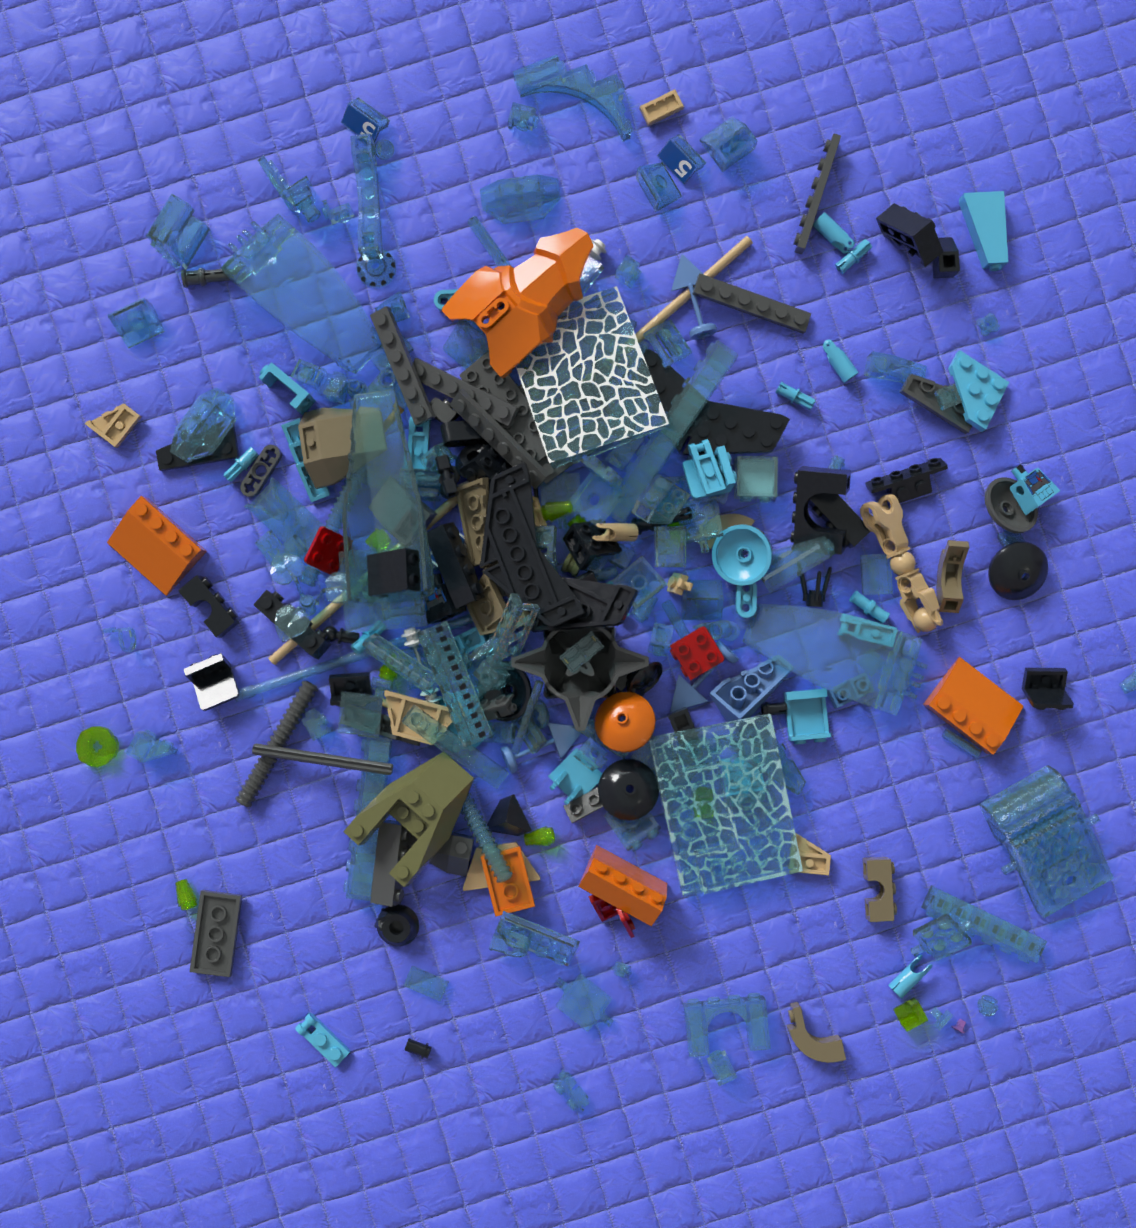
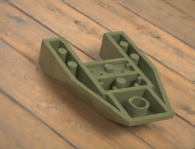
M443 751L388 784L355 817L343 832L357 845H364L389 815L395 818L418 839L389 872L403 887L409 886L450 839L474 777Z

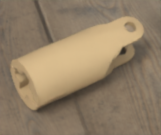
M597 523V527L606 529V531L601 536H593V539L597 541L633 542L637 539L638 527L634 523Z

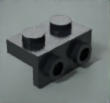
M370 672L329 675L330 705L343 707L347 704L365 705L371 703L373 693Z

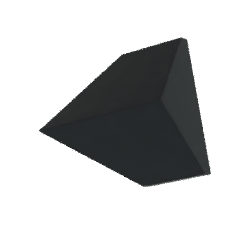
M514 794L499 801L484 829L485 831L520 836L532 831Z

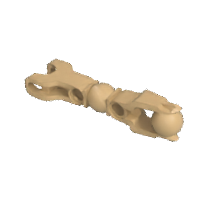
M886 494L879 499L878 503L871 501L863 504L860 508V514L866 528L876 535L883 552L887 555L886 558H891L890 567L892 571L899 575L895 579L897 580L902 598L900 606L907 619L912 622L917 633L920 631L930 632L938 625L942 626L943 620L939 613L940 606L933 588L928 587L923 575L919 572V568L915 569V558L908 552L911 548L908 547V539L902 526L903 510L897 497L893 494ZM887 500H888V501L890 502V504H891L890 509H889V507H888V505H887ZM869 508L872 510L873 516L869 513ZM920 598L924 606L919 609L916 602V599Z

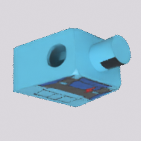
M1020 464L1011 471L1018 481L1010 486V490L1025 515L1060 492L1059 488L1039 468L1034 469L1028 474Z

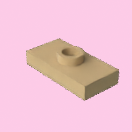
M675 89L639 107L647 126L684 109Z

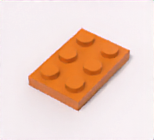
M520 846L481 856L495 917L535 907Z

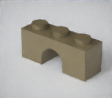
M888 857L863 858L864 879L867 881H878L880 884V891L877 896L865 898V915L869 922L894 921V915H897L896 903H893L896 886L892 882L895 866L894 862H891V859Z

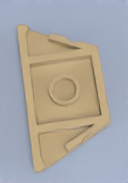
M389 690L384 691L388 706L387 711L391 721L392 735L433 745L461 713L459 709Z
M510 842L476 847L463 891L488 888L481 861L482 855L519 846L518 843ZM522 851L529 882L540 880V875Z

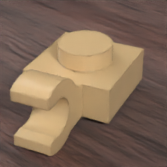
M673 572V575L668 580L667 592L682 596L684 590L691 591L693 583L687 582L688 576Z

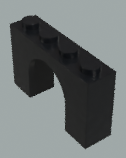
M802 466L798 472H795L794 483L797 484V492L795 491L793 495V504H796V510L792 514V523H795L794 531L791 533L793 549L842 554L844 552L847 530L825 528L817 525L809 515L808 503L813 495L819 493L846 495L850 490L851 470Z

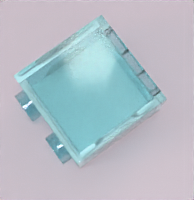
M737 456L735 458L737 482L734 486V499H740V502H752V499H760V502L768 503L772 502V499L777 498L778 457Z

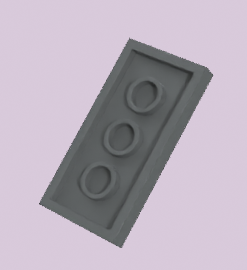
M209 890L200 891L190 972L224 977L232 976L242 895Z

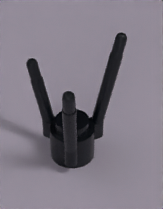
M798 560L803 601H807L806 606L823 607L832 567L828 568L822 592L820 591L821 571H818L815 590H809L808 594L802 563Z

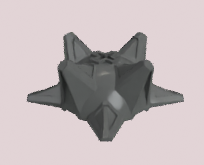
M614 626L543 632L544 643L542 647L511 658V667L543 679L545 683L543 696L546 699L561 698L565 700L576 731H585L597 699L601 697L609 698L611 695L616 694V681L618 677L649 666V657L617 645L615 641L616 628ZM592 633L603 647L591 657H586L582 665L571 671L561 656L574 646L579 649V652L576 656L569 659V662L577 658L580 652L585 656L582 651L588 649L594 641H591L583 649H580L577 643Z

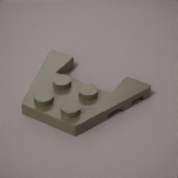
M496 562V563H494V564H492V565H489V566L485 567L484 570H485V569H488V568H490V567H492V566H494V565H496V564H499V563ZM483 573L479 583L483 587L485 598L467 606L480 636L531 624L533 620L524 606L518 607L510 614L496 583Z

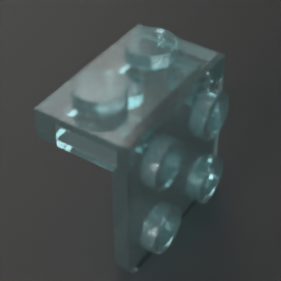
M459 320L443 346L444 352L465 369L489 350L486 334L471 320Z

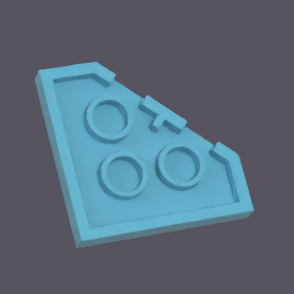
M959 350L955 354L948 370L950 376L954 378L956 384L954 388L959 403L962 402L965 411L963 413L965 422L983 432L987 429L1009 382Z

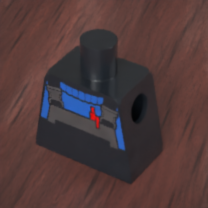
M440 573L429 576L432 588L424 591L422 594L428 624L444 622L467 611L466 606L458 609L455 608Z

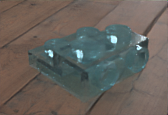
M650 812L636 820H621L609 813L603 815L627 851L638 850L643 845L642 841L647 838L649 840L659 835L658 830L661 829Z

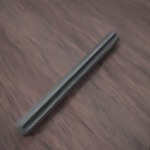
M257 743L252 748V754L385 775H391L393 772V764Z

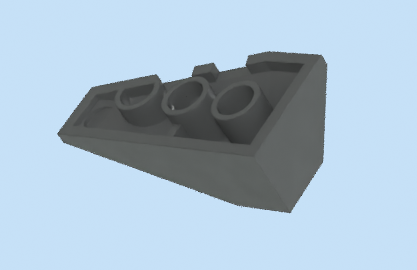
M452 832L450 839L429 863L446 873L466 877L475 837ZM412 834L408 841V850L418 840Z

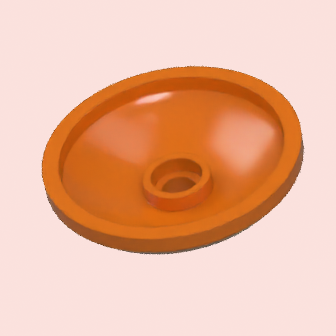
M619 692L611 695L603 701L595 716V730L599 739L605 746L617 752L638 750L650 740L655 730L656 718L652 706L644 697L633 692ZM621 716H626L623 722L619 721Z

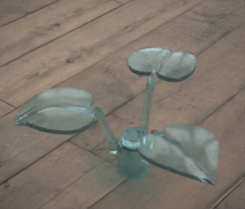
M289 553L277 554L273 557L270 566L272 579L282 585L289 584L294 580L300 594L299 606L296 609L291 605H285L275 615V628L282 642H285L306 631L310 623L309 616L316 612V605H319V601L325 592L329 602L343 603L355 597L362 590V586L349 574L335 572L327 577L325 581L327 588H323L317 599H314L311 595L303 594L297 579L305 573V566L302 560Z

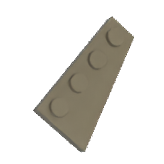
M480 478L458 487L459 495L457 496L466 549L470 562L474 567L479 566L481 562L489 499L488 478Z

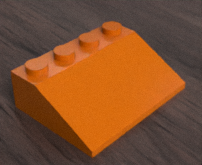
M140 496L130 507L107 541L114 550L166 596L207 552L151 500Z
M961 657L957 658L923 703L925 707L978 748L991 755H994L1004 742L1023 708L1021 703Z
M598 845L594 848L578 886L650 926L653 925L662 912L667 898L666 882Z

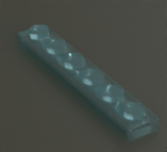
M413 705L401 720L404 725L497 789L509 775L506 769L416 705Z

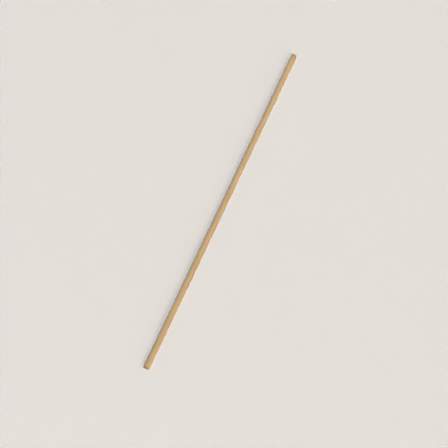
M748 236L744 237L710 267L704 275L714 278L752 245V240ZM689 288L685 289L635 334L638 343H641L691 298ZM630 338L624 344L633 346L635 339ZM622 346L616 350V363L624 358ZM624 347L626 355L634 348ZM606 359L603 363L610 370L613 367L614 361ZM592 372L582 382L591 380ZM594 373L592 381L596 382L597 377ZM585 382V383H582V384H583L584 386H589V387H590V386H592L594 383ZM570 391L567 395L564 396L565 401L577 398L575 397L573 392ZM561 399L559 402H557L555 405H561V404H562V399ZM571 400L568 404H566L564 406V410L575 400ZM562 406L551 408L547 411V416L556 418L562 412ZM548 419L545 423L548 425L553 419ZM457 496L446 500L435 510L437 515L423 534L458 504ZM400 541L390 551L408 548L410 546H405ZM368 570L311 620L313 623L312 628L316 630L368 584ZM290 638L268 659L276 665L298 644Z

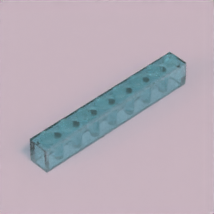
M366 735V739L362 740L361 751H364L363 760L390 764L393 739L385 736ZM362 771L361 779L357 780L356 791H359V797L354 802V811H357L356 816L387 786L388 775ZM379 828L364 845H357L350 839L348 851L351 852V860L348 859L346 864V872H349V875L343 887V892H346V898L366 901L371 899Z

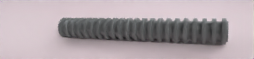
M306 680L301 682L303 685L299 686V692L295 693L296 697H293V702L289 703L290 707L286 709L287 713L282 715L284 718L280 719V725L276 726L277 730L273 731L274 735L270 736L271 741L267 742L268 745L277 747L287 745L286 741L290 740L289 736L293 735V730H296L295 725L300 723L298 720L302 719V713L306 712L305 708H308V703L312 702L311 698L315 696L314 692L318 691L317 686ZM261 756V758L257 759L258 763L254 764L255 768L251 770L252 774L248 775L249 779H246V784L242 785V791L240 790L238 792L239 796L235 797L238 803L245 807L252 806L251 802H254L255 796H258V790L260 791L262 789L261 785L265 784L264 780L268 778L267 774L271 773L270 769L274 768L273 764L277 763V758Z

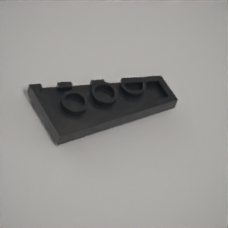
M231 417L156 450L159 470L166 471L239 458L233 418Z

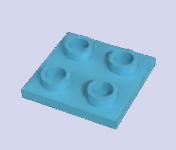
M576 747L548 775L553 781L549 788L554 790L558 786L568 796L564 801L567 805L571 800L573 801L590 792L599 783L602 773Z

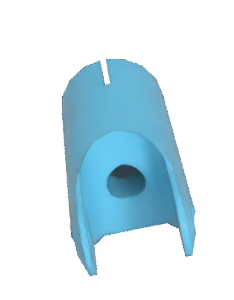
M825 212L813 224V227L842 253L847 254V251L854 247V241Z
M832 340L824 342L823 349L827 353L829 363L843 383H846L859 373L844 351L836 347Z
M923 955L915 958L888 985L901 999L932 968V964H930L922 972L914 973V967L922 959Z

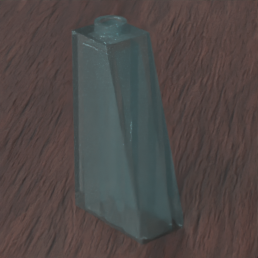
M824 536L773 549L771 566L761 580L768 591L772 593L836 554L834 552L835 547Z

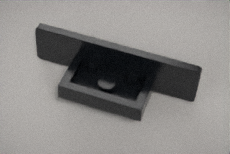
M932 458L926 463L914 464L907 469L893 471L883 477H875L865 484L871 493L889 488L890 494L895 495L899 503L932 493L930 474L946 470L948 466L941 458Z

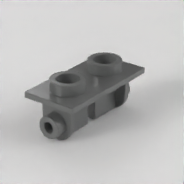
M502 694L490 701L485 699L478 704L474 712H477L480 720L485 722L498 718L499 714L501 717L514 714V711L517 710L516 704L511 702L514 694L507 696Z
M598 787L563 806L571 823L603 807L599 799Z

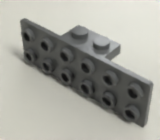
M489 351L464 370L460 377L462 380L519 408L511 427L497 420L495 421L537 462H540L547 455L535 421L539 423L544 420L541 418V414L534 415L533 418L532 412L539 413L541 408L537 403H532L531 412L522 384L519 386L510 375L502 379L490 365ZM545 422L539 425L540 432L553 434ZM543 434L542 438L547 452L557 448L554 438ZM555 436V438H556V440H557V442H558V446H560L561 443H560V441L557 439V437Z

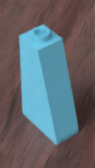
M1004 191L964 193L959 198V205L982 269L999 271L1008 263Z

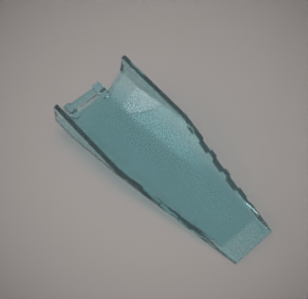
M394 389L354 395L350 433L351 449L350 453H348L349 469L346 474L347 490L344 494L342 514L347 599L355 603L381 604L384 620H389L391 617L413 614L422 616L425 614L423 599L435 594L434 573L423 506ZM402 548L419 551L420 591L388 594V597L385 598L368 596L367 555ZM415 602V606L390 609V603Z

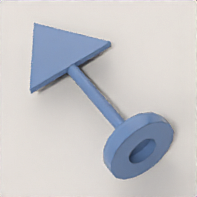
M681 254L671 291L689 288L699 326L691 329L689 335L692 340L703 339L715 334L717 327L713 323H703L696 295L692 294L693 285H695L699 273H703Z
M717 641L716 644L724 658L731 663H736L739 660L737 655L723 642ZM718 665L704 672L692 686L678 674L670 712L708 702L696 688Z
M548 723L553 738L547 740L541 748L555 743L560 758H562L583 731H576L573 725ZM504 746L500 748L505 764L511 774L518 770L516 759L537 751L533 746L513 755L509 747Z

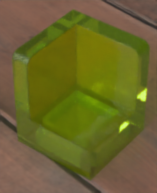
M915 998L893 1009L901 1026L906 1031L928 1021L920 1003Z

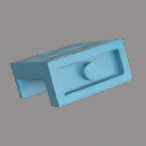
M272 362L270 365L264 366L260 371L259 379L269 388L279 380L296 394L290 405L301 415H304L316 402L306 390Z
M826 688L783 692L784 702L787 704V710L785 711H787L788 740L794 741V744H805L808 739H814V742H825L826 738L831 737L827 717L826 697L828 696Z

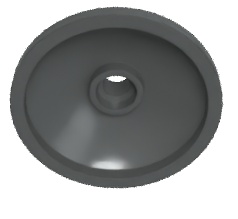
M1007 477L995 479L987 486L985 491V504L989 515L997 525L1009 532H1027L1037 521V508L1025 515L1010 490V486L1017 481Z

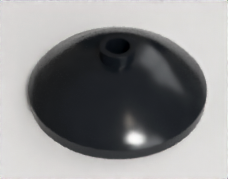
M1014 542L1006 545L996 553L990 563L988 571L990 585L1003 598L1009 600L1027 598L1036 593L1044 584L1048 574V560L1044 552L1032 543Z
M498 661L487 666L482 672L478 682V697L481 702L485 699L493 700L502 694H505V696L514 694L511 702L516 704L517 710L514 711V714L501 717L499 714V717L496 718V720L505 722L516 720L527 711L532 699V687L525 671L511 667L510 661Z
M623 759L612 763L604 770L598 784V795L602 806L612 816L621 820H636L647 815L655 806L659 795V785L654 772L646 764L634 759ZM627 785L633 787L632 793L626 791Z

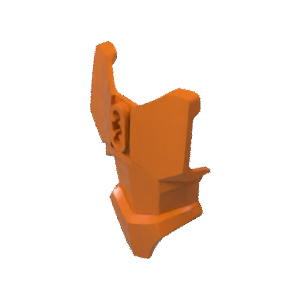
M579 228L540 238L534 249V256L514 268L510 265L498 266L494 269L488 266L480 268L443 306L442 312L452 322L455 320L474 321L486 334L490 365L502 379L508 376L512 369L540 344L553 342V334L557 327L558 316L573 301L583 299L580 279L588 256L594 247L591 238L587 232ZM501 304H505L502 310L498 309ZM489 318V322L484 324L483 321Z

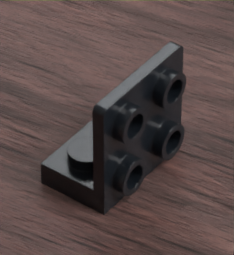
M605 520L573 523L563 537L580 570H586L595 557L620 554L622 551L617 541H597L593 539V536H601L605 533L606 529L596 526L597 523H606Z

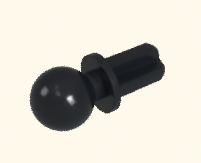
M328 626L323 630L328 636L326 638L328 642L338 639V644L342 642L353 644L360 637L359 633L344 631V628H341L340 632L333 626Z

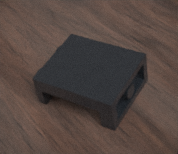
M402 548L367 555L368 596L385 598L388 597V594L420 591L419 551Z

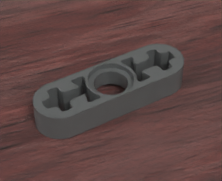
M275 445L264 447L241 483L240 489L245 496L252 498L260 493L282 458V452ZM275 449L274 453L277 456L275 458L271 457L268 461L272 464L270 467L266 463L261 462L263 459L267 461L269 458L268 451L272 452ZM259 466H265L267 470L266 474L262 477L256 474V469ZM252 476L261 481L260 483L255 481L253 487L255 488L254 492L249 491L247 493V484L252 485V483L254 482V480L251 479Z

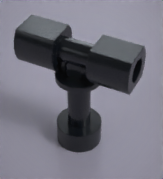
M446 454L436 457L435 462L438 473L441 474L439 477L441 496L445 499L458 496L459 490L455 476L450 473L452 466L449 456Z

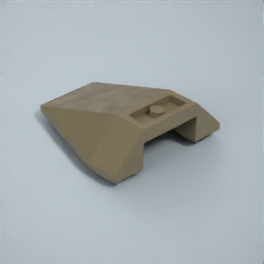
M319 408L305 412L298 425L303 463L316 489L337 484L388 450L382 411Z

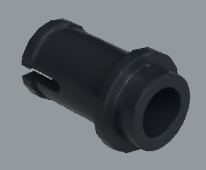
M765 702L761 704L762 715L787 714V711H785L787 710L786 702L770 704Z
M409 1038L405 1051L419 1055L421 1059H428L432 1047L428 1046L429 1043L423 1044Z

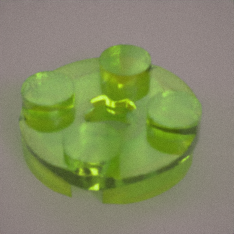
M94 726L82 731L76 742L79 760L93 767L104 766L116 757L119 749L117 737L114 736L110 729L103 726ZM96 741H99L98 743L102 745V749H98V752L93 748V744Z

